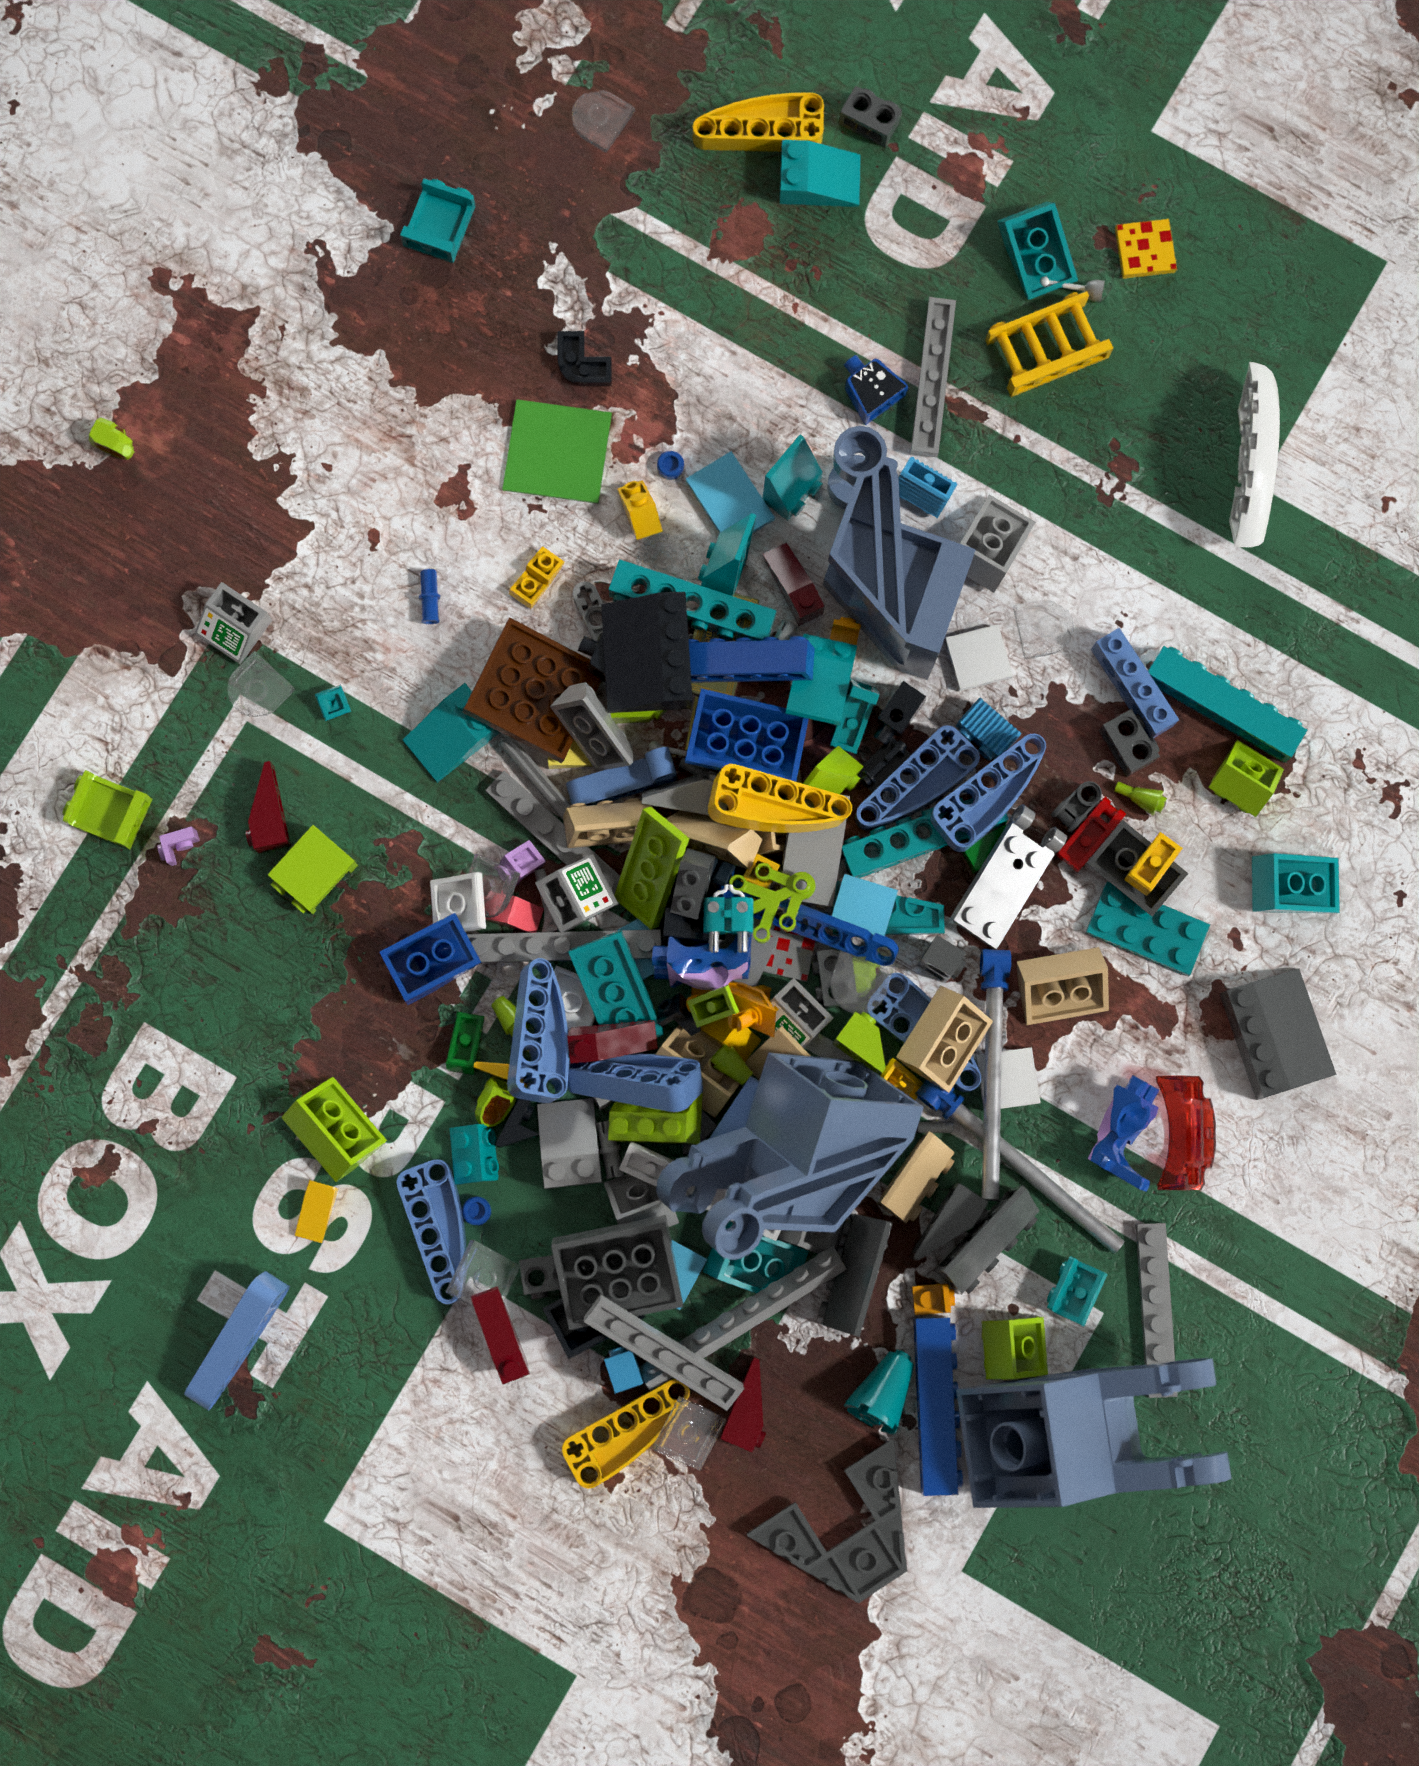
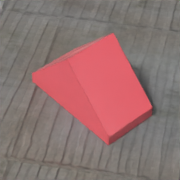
M491 892L485 908V920L526 933H537L544 908L516 896Z

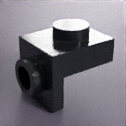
M681 993L663 1000L658 1006L657 1023L661 1027L675 1020L691 1036L701 1030V1026L697 1028L691 1012L687 1009V999Z

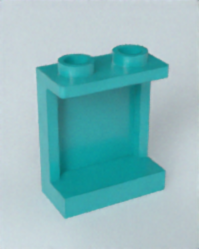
M423 178L421 183L422 192L408 227H403L400 234L404 247L454 263L475 209L474 196L464 188L457 187L454 189L446 186L440 180Z

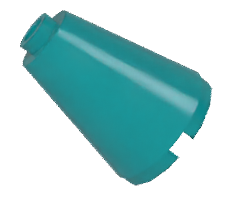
M901 1350L888 1352L846 1400L844 1407H848L847 1411L871 1427L873 1425L883 1426L881 1432L891 1435L895 1434L899 1426L914 1364L910 1361L911 1356Z

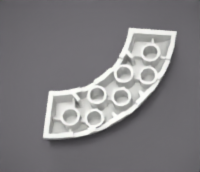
M1249 362L1238 409L1240 434H1242L1239 448L1238 483L1242 484L1241 487H1235L1229 519L1235 547H1254L1264 542L1273 498L1279 447L1280 408L1276 379L1272 371L1265 365Z

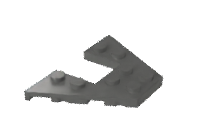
M893 1438L844 1469L875 1520L826 1551L797 1503L793 1502L747 1532V1536L857 1603L865 1600L907 1572Z

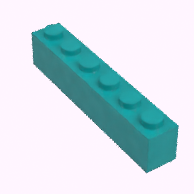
M1163 646L1148 669L1149 674L1161 691L1284 763L1292 758L1308 731L1302 727L1303 724L1299 720L1283 716L1278 713L1279 710L1272 704L1259 702L1254 699L1255 696L1248 690H1239L1230 685L1231 682L1226 677L1213 675L1207 671L1206 666L1202 663L1189 661L1183 657L1181 651L1174 647L1167 648Z

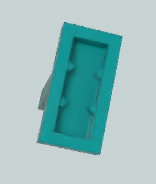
M850 679L840 726L836 725L830 742L831 746H840L845 751L857 753L872 708L877 704L880 695L876 687Z

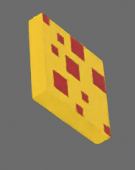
M1169 219L1116 225L1115 233L1123 279L1176 272L1177 266Z

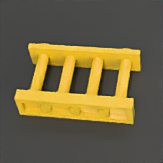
M1087 291L1078 294V292L1071 293L1061 302L1006 324L999 322L990 328L985 340L987 345L999 342L1013 373L1007 386L1011 397L1110 357L1113 350L1110 339L1102 342L1096 340L1082 310L1089 297ZM1069 312H1072L1087 344L1084 349L1077 352L1075 349L1072 350L1057 318ZM1044 322L1048 323L1062 353L1060 359L1055 361L1047 359L1033 329L1034 326ZM1023 331L1038 364L1035 369L1027 371L1022 368L1008 338L1009 336Z

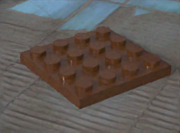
M509 617L462 713L562 764L574 739L550 706L571 685L586 682L596 694L602 680L588 671L590 659Z

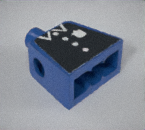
M855 355L844 364V367L851 374L846 380L845 390L865 425L906 396L908 385L879 359L875 358L864 365Z

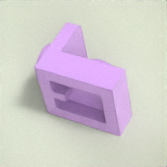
M191 826L159 836L161 844L157 845L162 861L166 860L171 866L177 865L173 849L176 848L177 851H183L192 848L193 843L200 841L197 830Z
M528 840L504 855L497 868L502 879L514 888L523 878L541 868L546 861L531 841Z

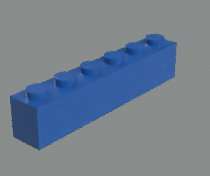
M800 636L790 637V640L765 637L763 641L737 638L736 641L726 642V640L719 638L710 639L709 642L689 639L691 683L813 680L815 648L806 638Z
M949 1317L913 1318L921 1494L923 1496L958 1495V1488L963 1487L962 1470H957V1458H961L962 1449L961 1441L956 1440L955 1428H960V1413L954 1410V1399H957L956 1389H959L958 1382L953 1381V1370H957V1354L952 1352L951 1341L956 1340L955 1323H950Z

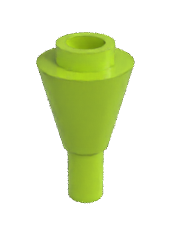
M1121 782L1117 783L1114 791L1131 798L1134 803L1152 816L1156 812H1162L1167 800L1166 797H1163L1164 791L1134 788Z

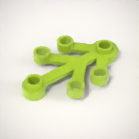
M767 863L758 864L755 874L760 881L771 880L785 886L777 891L747 882L742 875L731 877L729 885H733V882L737 879L743 881L741 888L733 887L735 890L760 898L753 901V915L765 910L760 925L753 931V937L756 942L760 944L768 942L770 939V928L779 904L788 898H791L788 909L779 918V926L785 932H790L796 927L795 918L802 900L810 898L815 892V880L810 874L797 872L790 876L773 870ZM761 868L769 870V874L765 877L760 876L758 872ZM799 881L806 882L807 887L804 890L796 888V884ZM785 918L793 920V924L790 927L782 925V921ZM759 930L767 932V936L764 939L757 938L756 934Z

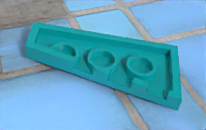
M838 880L836 882L832 912L841 886V881ZM896 896L885 935H935L945 933L944 905L911 897ZM832 930V936L839 935L838 931Z

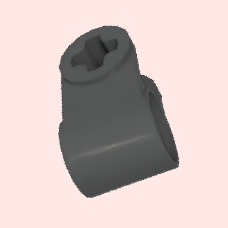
M1092 781L1082 783L1050 815L1057 817L1068 827L1067 831L1071 833L1100 801L1102 797L1100 786ZM1084 789L1091 790L1094 794V801L1086 802L1083 800L1081 791Z

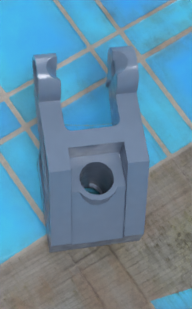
M865 426L851 427L841 433L835 442L833 453L834 467L828 477L827 490L829 497L836 506L842 508L845 512L829 554V566L824 577L823 586L857 624H861V630L895 669L928 680L940 653L976 549L902 524L897 474L898 462L895 459L886 457L887 447L885 440L877 431ZM856 453H862L864 456L854 455V454H856Z
M768 1053L746 1126L705 1140L697 1145H691L688 1157L674 1160L661 1172L656 1188L658 1198L672 1212L685 1211L700 1214L711 1204L717 1189H727L725 1198L715 1203L707 1212L703 1221L702 1233L704 1240L723 1258L731 1260L743 1258L751 1253L759 1244L765 1229L836 1232L913 1141L924 1107L860 1061ZM694 1186L693 1193L686 1195L687 1189ZM730 1220H733V1225L729 1229H725V1225Z
M1213 1358L1186 1359L1148 1365L1091 1368L956 1389L973 1508L1063 1507L1114 1493L1180 1488L1230 1480L1232 1477L1227 1451L1207 1455L1196 1452L1174 1457H1146L1142 1453L1134 1407V1396L1159 1393L1162 1396L1173 1395V1392L1216 1385Z

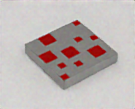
M772 925L770 936L777 939L778 942L763 973L789 979L795 978L798 981L807 982L816 941L791 931L785 932L780 927ZM761 930L762 933L767 935L765 930Z

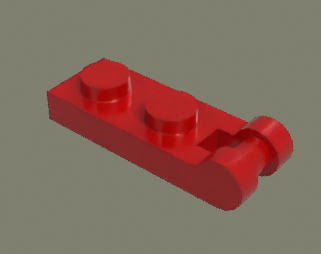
M1106 796L1056 854L1076 872L1084 866L1126 815L1123 810H1117L1110 804L1112 801ZM1102 813L1111 818L1108 824L1099 817Z

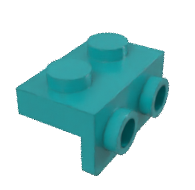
M474 1124L449 1128L455 1185L498 1180L499 1163L496 1156L494 1126L487 1127L484 1124Z
M1070 1256L1068 1261H1065L1059 1270L1060 1279L1056 1288L1053 1287L1048 1294L1047 1309L1084 1327L1107 1274Z

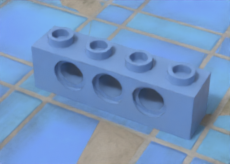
M1118 628L1095 642L1091 651L1129 710L1132 709L1134 714L1140 715L1144 721V730L1148 737L1154 739L1172 728L1179 721V718L1121 629Z

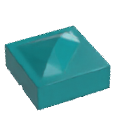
M341 685L315 694L325 721L351 712Z

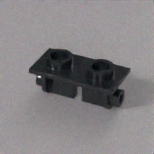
M892 738L887 746L883 745L863 765L864 767L857 776L861 778L860 782L873 793L911 756L906 750V744L901 740L897 741Z

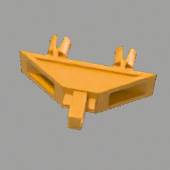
M731 981L728 985L739 1012L726 1017L728 1018L730 1029L734 1030L737 1028V1032L750 1027L774 1038L776 1010L770 1003L771 988L765 985L752 987L742 982ZM692 987L691 997H688L687 1001L712 990ZM686 1001L687 1009L689 1010V1012H691Z

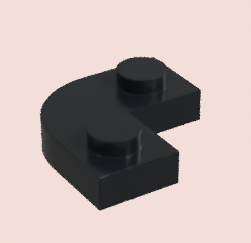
M557 331L558 366L565 379L578 386H612V358L585 357L584 331Z

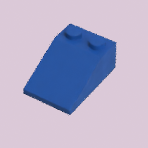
M456 913L380 951L407 1005L433 993L481 963Z

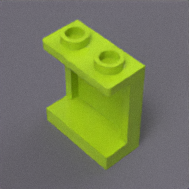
M85 770L83 775H79L75 781V793L72 800L67 801L63 808V821L69 826L130 850L152 802V798L143 792L131 790Z
M312 825L270 871L268 876L274 880L270 885L281 895L288 892L295 898L291 903L303 914L306 910L314 914L317 911L315 909L317 905L348 871L352 873L358 864L318 828Z

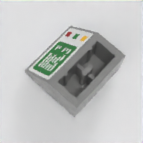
M221 582L204 606L195 635L241 665L272 622V619L265 610Z
M593 854L561 868L535 883L560 933L571 930L618 904Z
M795 978L770 1001L776 1010L775 1032L783 1026L803 1048L833 1020V1017Z

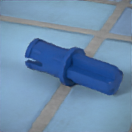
M424 569L421 571V594L419 595V600H422V623L429 625L438 624L440 622L438 600L441 596L438 594L437 571L435 569Z

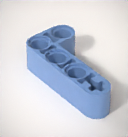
M661 747L647 752L645 758L633 761L630 766L607 769L567 782L566 787L572 805L585 803L586 806H593L602 801L618 800L641 793L642 790L676 781L677 772L669 747Z

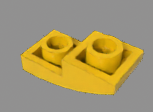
M542 546L526 565L524 573L509 589V595L529 609H532L559 573L565 561Z

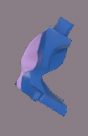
M736 934L734 941L729 947L725 949L719 948L717 953L714 952V945L713 953L709 952V943L707 942L685 947L671 936L668 940V946H653L652 964L654 965L655 979H669L670 987L672 988L685 983L702 990H714L728 985L732 980L749 979L752 934H747V952L743 953V934L742 953L738 952V934Z
M1132 1075L1125 1088L1120 1085L1114 1088L1113 1100L1104 1115L1097 1133L1098 1142L1093 1147L1088 1159L1134 1187L1147 1192L1150 1181L1136 1173L1129 1166L1124 1156V1148L1126 1144L1132 1145L1138 1135L1156 1118L1159 1107L1152 1103L1159 1089Z

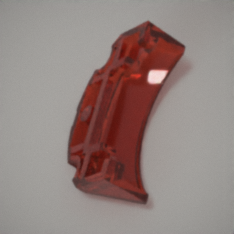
M1156 1076V1082L1166 1105L1169 1123L1167 1160L1162 1176L1157 1184V1190H1202L1206 1184L1204 1179L1205 1170L1212 1169L1216 1150V1120L1211 1098H1205L1203 1094L1204 1082L1200 1076Z

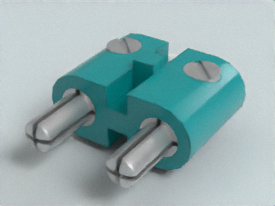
M731 884L724 885V889L716 891L713 897L704 898L703 933L709 934V952L713 953V940L714 952H719V934L725 933L738 934V952L742 953L743 934V953L747 952V934L753 933V898L744 897V894L739 890H735ZM729 888L730 892L738 894L740 897L725 898L717 896L726 893Z

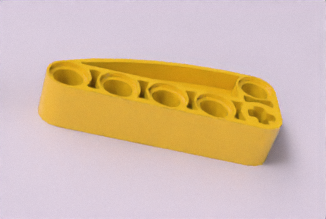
M785 93L755 97L728 104L710 111L694 121L693 143L702 150L781 152L782 140H805L822 144L824 130L823 99L816 93ZM814 108L817 111L811 113L806 111L805 109ZM703 130H706V131H709L710 134H709V135H701V134H699V132H700V131H703ZM734 131L737 134L734 136H729L726 134V132ZM759 131L764 135L758 137L754 136L752 133ZM787 132L790 136L782 137L779 133Z
M736 764L725 765L713 781L708 804L709 817L715 822L738 828L777 833H801L834 828L839 826L852 812L850 800L843 795ZM751 784L758 785L761 793L754 791ZM778 791L785 793L788 800L781 799ZM805 799L810 800L813 803L814 808L808 807L805 803ZM718 802L725 803L729 811L722 810ZM831 807L837 808L841 816L834 814Z
M672 1378L652 1391H648L570 1435L562 1445V1453L579 1485L587 1489L594 1488L617 1474L645 1452L677 1417L689 1397L690 1388L677 1379ZM680 1383L684 1386L685 1394L682 1398L674 1399L669 1395L668 1390L672 1384ZM653 1397L659 1401L660 1408L656 1413L645 1411L643 1403L647 1398ZM622 1412H630L634 1416L635 1422L631 1427L626 1428L619 1424L618 1416ZM604 1426L607 1428L609 1438L606 1441L599 1442L595 1440L593 1430L596 1427ZM571 1441L583 1445V1448L580 1450L581 1455L577 1456L575 1452L569 1453L568 1449L571 1447ZM587 1466L595 1468L598 1474L597 1479L592 1482L585 1481L581 1475L582 1469Z

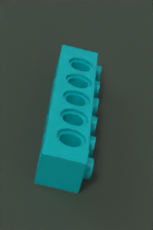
M620 559L609 587V597L613 598L614 602L655 593L685 592L686 603L694 601L699 605V608L695 611L687 610V623H690L692 628L705 632L707 629L715 631L719 637L727 640L749 638L753 641H763V638L769 637L776 618L777 610ZM637 584H642L647 590L643 594H636L632 591V588ZM714 610H721L725 613V617L721 620H715L710 614ZM741 618H746L751 622V626L740 628L736 622Z
M962 797L959 798L963 804L970 805L973 803V798L965 801ZM934 807L921 813L922 817L912 820L911 816L896 821L895 827L887 830L885 826L871 830L868 837L860 839L859 836H854L845 840L841 856L848 875L862 878L949 846L931 823L930 816ZM941 812L938 817L942 820L945 817H949L950 814L949 812ZM1007 813L992 829L1006 825L1009 821ZM926 827L930 832V837L927 839L919 838L916 834V828ZM958 831L955 833V839L960 842L968 839V835L965 832ZM893 836L901 837L904 841V847L900 849L892 847L890 838ZM866 846H874L877 848L879 855L876 858H868L864 854V848Z

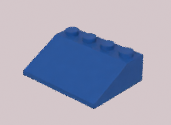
M701 689L685 763L718 771L725 765L736 764L796 782L809 719L786 714V708Z

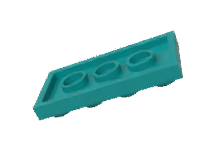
M1107 881L1085 934L1185 976H1190L1211 924L1163 904L1153 916H1150L1112 883Z
M622 930L569 950L568 953L599 1025L655 1020L657 1037L664 1035L663 1028L657 1023L656 1011Z

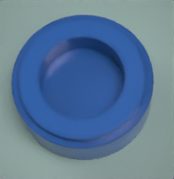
M666 451L658 458L657 470L665 479H677L684 471V460L679 453Z
M472 1197L464 1203L462 1214L469 1224L482 1225L491 1216V1206L482 1197Z

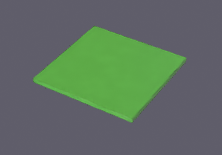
M516 399L502 490L599 504L612 412Z

